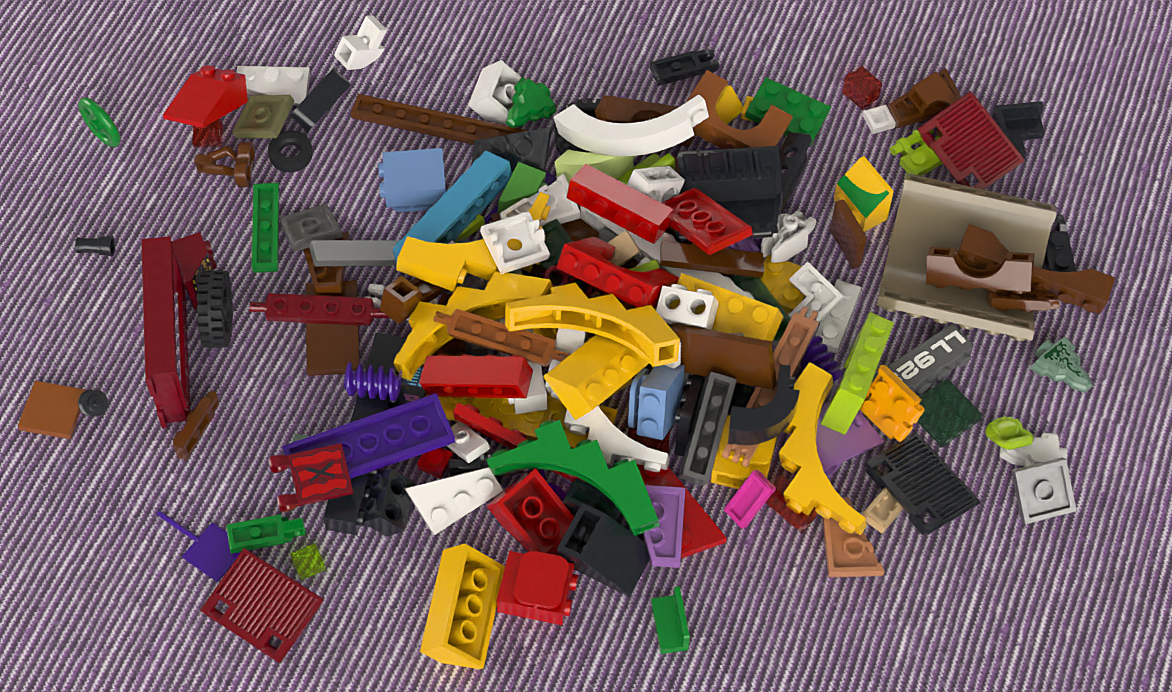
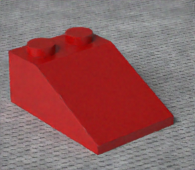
M211 65L201 67L199 71L190 75L164 112L163 119L201 128L206 127L248 102L245 75L235 73L234 70L215 69Z
M536 468L524 472L486 505L501 526L528 552L537 551L556 555L557 548L574 519V516Z

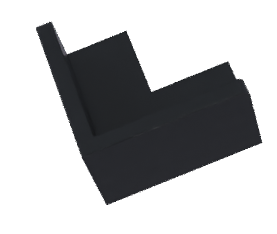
M1043 102L996 105L992 119L1025 159L1027 154L1023 140L1040 139L1045 134L1040 117L1044 107Z

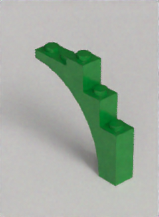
M548 420L539 425L540 428L535 429L538 440H525L519 443L515 449L509 451L506 449L499 450L493 453L491 458L486 459L494 476L514 470L536 468L559 471L580 478L596 487L615 504L625 517L634 536L660 526L635 459L631 461L628 459L620 460L613 465V468L608 469L598 441L584 440L579 442L576 448L571 449L560 420Z

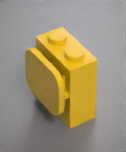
M727 415L712 469L711 483L739 489L752 471L757 469L768 478L778 436L759 444L748 467L742 465L745 458L743 455L738 463L732 461L734 451H731L728 459L722 457L729 435L730 415Z

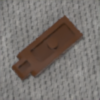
M1011 290L987 291L986 295L991 308L1001 311L1008 309H1019L1023 312H1033L1034 310L1048 311L1049 309L1060 307L1056 294L1045 293L1043 290H1031V292L1026 291L1023 294L1012 293Z
M215 391L208 392L201 399L195 410H191L188 414L182 431L176 433L173 439V447L177 458L185 461L188 460L214 418L215 411L220 404Z

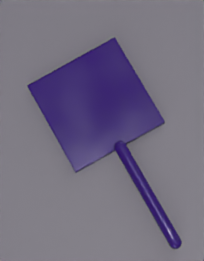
M162 511L157 512L159 517L195 541L181 557L218 583L241 553L231 554L227 532L212 522L198 537Z

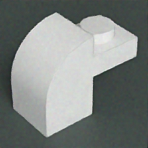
M373 15L366 16L357 35L342 37L334 56L347 70L366 67L376 61L384 51L381 42L387 29Z

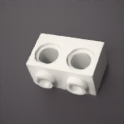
M670 166L634 169L627 185L659 202H664L679 195L685 180Z
M672 284L671 287L662 286L656 311L668 325L676 323L712 330L719 302L712 296L713 293L710 291L697 289V292L687 291V288L682 285ZM673 300H680V305L676 309H669V305ZM706 305V309L702 314L696 315L694 313L697 306Z

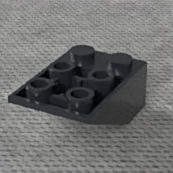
M584 503L581 504L560 542L556 554L565 558L567 562L574 563L576 571L628 597H631L650 561L645 542L634 536L633 533L607 514Z

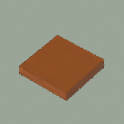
M35 381L18 423L19 430L71 440L81 413L78 407V399L86 389Z

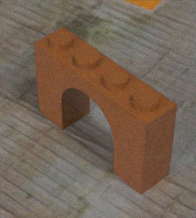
M706 70L686 101L688 102L697 95H700L705 100L709 115L701 123L692 127L694 134L721 149L778 146L793 116L771 105L760 124L752 129L738 130L726 125L718 117L715 107L722 98L728 81Z

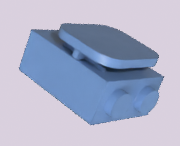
M442 148L383 152V162L378 163L379 177H384V183H379L380 197L386 199V207H391L396 212L424 211L437 203L446 191Z
M666 365L655 366L650 374L649 369L643 368L635 376L630 389L628 426L630 428L637 427V435L663 440L674 424L677 408L682 407L680 402L683 393L685 365H679L674 369Z

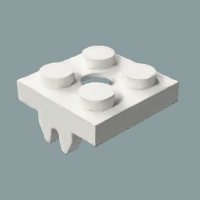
M529 211L481 226L480 232L501 274L549 259L550 253L544 243V230H539V220L533 221ZM514 238L521 241L522 248L517 251L509 249L507 246L508 240Z

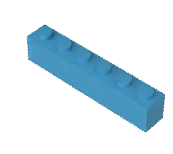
M485 151L477 158L472 166L458 178L455 184L444 192L437 203L428 209L419 222L412 226L411 230L402 240L396 243L392 249L396 264L407 236L433 243L447 244L451 240L454 242L505 188L512 176L510 162L488 151Z

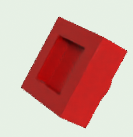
M443 448L423 453L417 463V468L442 479L449 467V459H454V454Z

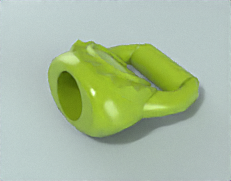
M1003 416L990 422L985 429L986 436L999 447L1006 450L1032 445L1034 441L1032 433L1024 429L1018 419Z

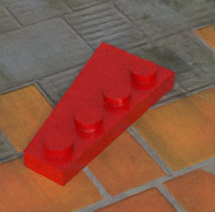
M637 464L644 485L685 488L681 559L726 543V536L669 467L667 470L660 469V472H653L644 469V465Z

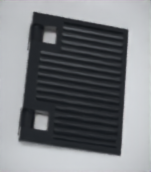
M918 433L864 463L867 467L868 476L878 487H885L907 511L909 521L921 535H929L981 503ZM882 464H885L891 471L885 476L877 469ZM924 511H927L934 518L927 524L920 517V514Z

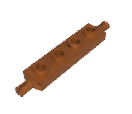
M456 309L451 316L439 311L434 316V322L447 325V333L451 337L510 356L519 355L525 357L527 361L548 367L552 360L562 362L570 355V353L557 350V342L554 339L526 330L509 331L504 323L460 309Z

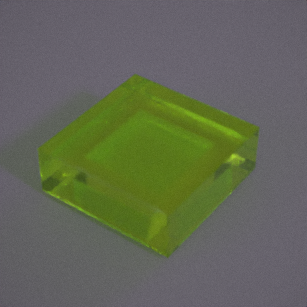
M316 543L290 553L300 580L327 570Z

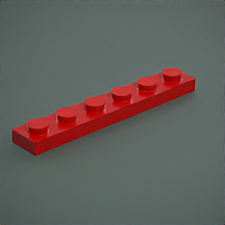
M458 403L453 410L455 420L511 450L517 448L519 443L527 440V436L517 429L511 431L503 427L504 424L495 417L490 416L486 418L479 414L480 411L470 404L464 406ZM550 470L571 482H574L576 478L581 480L569 474Z

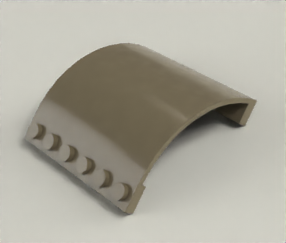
M906 173L876 306H880L888 312H896L897 310L907 312V315L915 318H921L922 316L930 317L935 322L942 324L948 322L957 323L964 329H974V327L983 329L991 335L1006 334L1018 341L1032 340L1035 332V310L1033 312H1023L1019 309L1001 311L991 308L985 288L963 290L958 286L936 288L931 284H926L927 254L931 246L957 248L958 251L968 224L994 233L999 242L1009 252L1035 253L1034 266L1042 268L1052 223L1055 221L1057 206Z

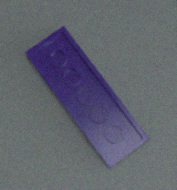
M435 393L283 445L282 449L284 455H290L342 443L351 479L455 443V436L439 398Z

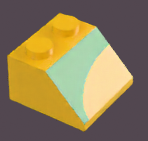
M863 156L836 183L834 200L835 202L842 199L846 201L862 230L865 232L887 220L894 191L866 157Z

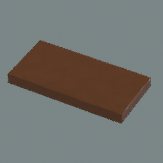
M357 280L344 281L342 293L316 294L313 283H305L306 295L358 297ZM306 323L307 375L345 374L348 362H351L353 370H356L360 363L359 325Z
M673 323L670 327L680 338V365H685L684 372L707 376L710 372L737 379L736 383L774 390L777 380L772 341Z

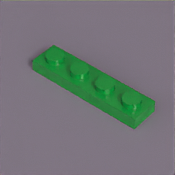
M279 183L253 184V273L278 272Z

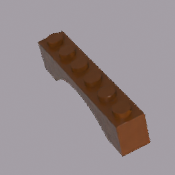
M968 224L958 249V253L963 261L978 269H989L999 265L1009 252L999 242L994 233ZM1034 266L1032 290L1054 293L1063 303H1071L1088 312L1101 314L1108 302L1115 277L1091 268L1077 272H1056Z

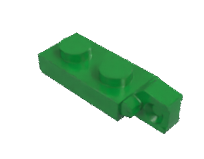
M281 514L226 525L231 554L241 552L244 548L249 551L286 544V542H291L292 538L306 535L303 518L289 520L288 517H281Z

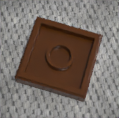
M842 199L835 202L830 232L851 268L855 269L861 266L867 237L846 201Z

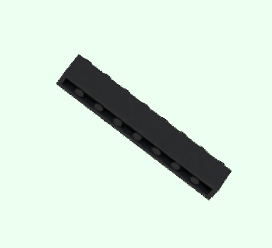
M375 333L365 372L369 365H373L374 373H377L379 367L383 366L385 374H388L390 368L394 367L395 375H398L399 373L393 362L407 339L405 337ZM368 392L364 398L358 395L350 423L389 410L394 407L395 402L391 401L389 395L386 400H381L379 393L375 399H371ZM380 469L351 478L353 494L328 499L323 516L326 530L358 536L360 526H365L362 520L365 512L364 507L370 491V482L373 475L379 473Z

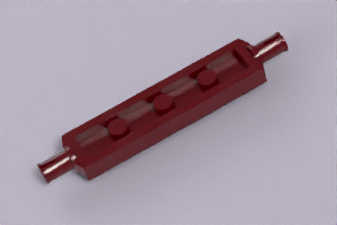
M269 293L265 302L250 301L249 312H264L267 321L371 326L374 318L390 319V317L380 311V308H375L372 298Z

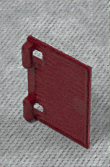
M971 91L917 129L928 148L932 149L956 180V184L971 187L965 178L972 173L979 182L973 187L985 190L1025 161ZM935 127L943 135L938 140H935L930 134V131Z
M244 548L200 611L281 664L324 602V599ZM219 601L229 606L225 613L215 608ZM273 635L283 641L278 649L269 643Z

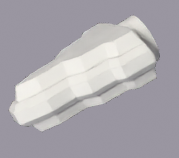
M1043 433L1041 437H1034L1032 445L1013 450H1006L1000 447V457L1011 464L1026 467L1061 457L1067 459V448L1059 447L1057 433Z

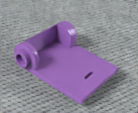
M829 402L823 404L816 436L817 453L827 477L834 474L844 461L879 447L884 443V440L860 410L845 435L821 425ZM791 432L790 434H787V433H785V434H786L787 437L789 438V437L791 436L792 432Z

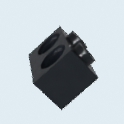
M392 468L374 474L370 482V491L364 507L365 512L362 523L384 536L403 532L411 504V499L404 488L415 486V482Z

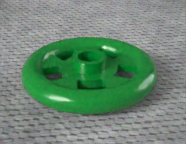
M88 97L81 98L78 102V109L90 130L107 146L118 147L121 142L120 133L107 112L94 100Z

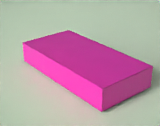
M758 469L753 470L723 510L741 529L746 528L776 490V487Z

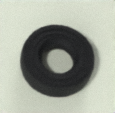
M289 130L281 132L277 138H272L268 145L269 160L280 171H300L312 159V144L309 138L299 131ZM295 145L300 149V152L295 157L286 158L281 154V150L286 146Z

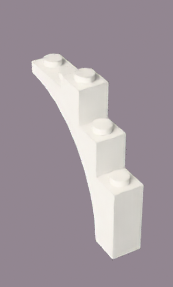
M559 328L556 338V349L572 354L588 341L587 333L579 330ZM552 360V362L550 363L549 371L552 370L555 366H557L560 362ZM546 381L545 387L548 393H551L552 397L559 399ZM599 406L577 420L573 418L568 410L566 411L564 420L566 428L570 429L569 432L577 435H585L587 432L589 433L588 439H591V441L597 440L608 469L613 467L614 459L618 461L624 459L631 461L635 459L636 464L644 465L646 470L660 472V469L667 470L669 463L667 453L648 448L626 436L610 422Z

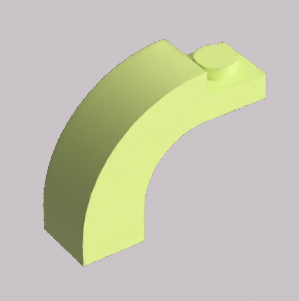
M567 150L555 161L557 177L564 174L568 184L570 179L585 164L614 179H618L634 167L633 159L636 156H607L593 152Z

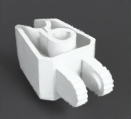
M796 211L792 215L787 213L781 214L779 232L773 233V237L763 238L761 253H763V257L772 254L771 262H784L807 248L808 235L814 230L816 219L809 217L802 221L803 214L800 211Z

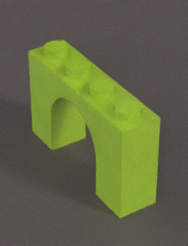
M869 312L850 348L843 366L846 370L827 406L821 425L843 435L847 433L866 398L894 322Z

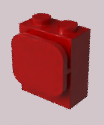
M509 551L496 600L497 612L563 625L565 616L570 617L573 600L569 599L570 592L576 591L579 575L575 574V564L567 562L561 556L529 551L523 554Z

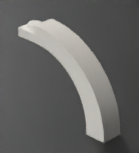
M697 95L672 112L643 122L611 123L598 120L585 114L574 104L555 115L554 120L558 133L581 149L607 156H636L661 151L694 136L692 127L701 123L709 115L705 100L700 95Z

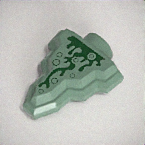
M1064 337L1055 344L1051 340H1047L1037 349L1035 356L1038 359L1030 369L1040 377L1047 376L1054 382L1063 381L1070 388L1084 393L1092 387L1088 373L1080 366L1081 358L1074 352L1076 346L1068 338Z

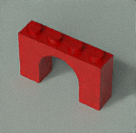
M596 237L564 244L557 265L558 269L609 294H614L615 297L637 308L649 305L657 308L662 286L671 287L672 284H677L679 277L660 268L647 272H638L611 263L616 247Z

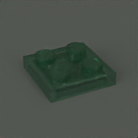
M948 378L919 397L922 399L919 404L925 410L917 422L941 448L982 420V413Z

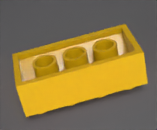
M596 334L543 377L573 418L577 420L600 405L647 366L649 362L628 346Z
M465 543L443 550L420 648L421 653L440 663L475 669L484 668L497 607L496 600L505 569L504 565Z

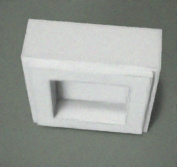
M887 105L863 112V117L872 134L895 128L896 122Z

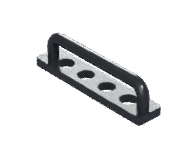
M788 133L780 149L782 170H788L787 173L782 175L781 214L806 166L807 150L812 142L810 134ZM796 151L794 156L786 157L788 153Z

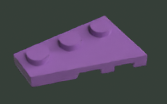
M645 485L660 524L659 527L643 533L652 566L680 568L685 488Z

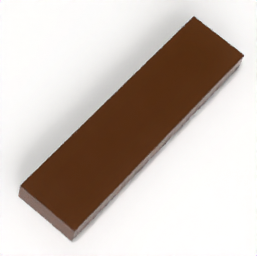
M662 241L660 245V266L763 278L764 257L761 252L724 248L708 255L692 244Z

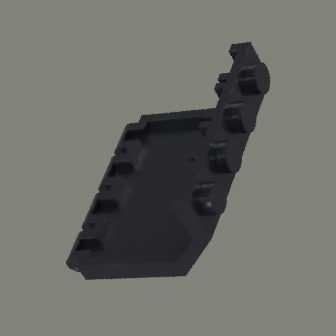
M779 146L683 151L678 153L680 176L685 180L681 193L694 187L752 227L754 238L773 237V233L779 232L782 210V165ZM675 230L676 238H679L680 242H689L687 238Z

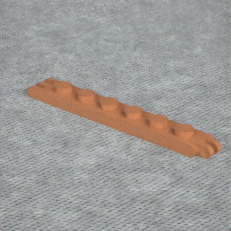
M803 306L800 314L794 312L773 353L776 380L780 365L791 366L790 376H794L818 328L819 322L816 321L817 311L813 310L809 318L806 317L809 308ZM777 385L774 390L756 387L746 408H759L771 402L776 395ZM727 443L722 457L728 459L731 451H734L732 461L738 463L743 455L745 458L742 465L748 467L759 444L735 445Z

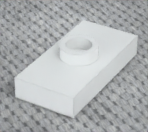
M458 422L451 427L455 436V443L446 446L467 463L472 462L490 449L488 442L466 425Z

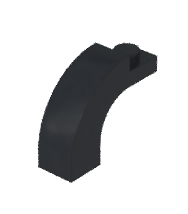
M780 365L776 395L771 402L759 408L732 406L728 444L755 445L764 443L780 435L789 426L796 412L800 390L794 389L795 377L790 376L791 366Z

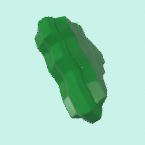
M521 77L514 86L516 92L512 97L513 106L508 111L506 123L511 128L524 126L528 121L537 122L541 118L548 119L556 113L557 110L555 103L550 98L551 92L549 88L543 83L535 84L532 80Z

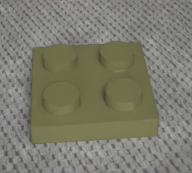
M250 95L232 133L237 139L277 138L295 102L291 95Z

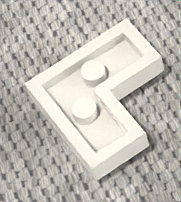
M808 261L789 279L806 297L789 314L790 318H792L794 312L800 314L804 306L809 308L806 317L809 318L813 310L817 311L816 321L820 323L845 299Z

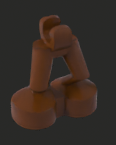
M240 142L237 154L229 146H225L208 152L207 155H195L194 163L197 165L196 169L199 173L234 177L238 187H250L255 161L253 142ZM229 156L236 164L232 168L218 165L216 161Z

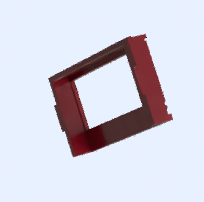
M171 236L141 239L145 381L150 396L153 397L162 428H167V423L186 421L191 411L186 288L171 242ZM174 293H177L181 382L177 373Z

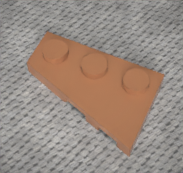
M842 497L854 509L849 497ZM822 517L828 577L884 575L885 571L881 563L878 562L874 554V548L871 542L867 540L864 531L861 535L856 532L848 533L838 525V521L831 517L829 519Z

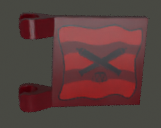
M342 443L290 455H274L269 457L268 461L272 473H279L288 468L291 469L296 494H283L277 497L281 512H288L298 506L353 494Z

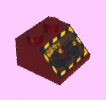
M200 232L171 241L182 279L194 310L197 309L198 305L197 294H199L200 274L202 271L217 269L209 240L204 241Z

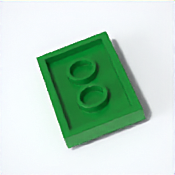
M765 77L749 105L745 117L760 124L770 106L773 105L793 116L784 135L787 136L788 133L810 134L812 139L811 147L830 112L831 106Z

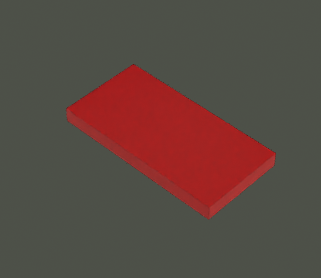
M695 187L661 202L674 209L669 226L708 255L753 235L752 227Z

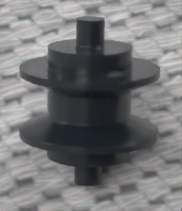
M86 390L78 399V407L87 416H99L106 411L108 399L100 390Z

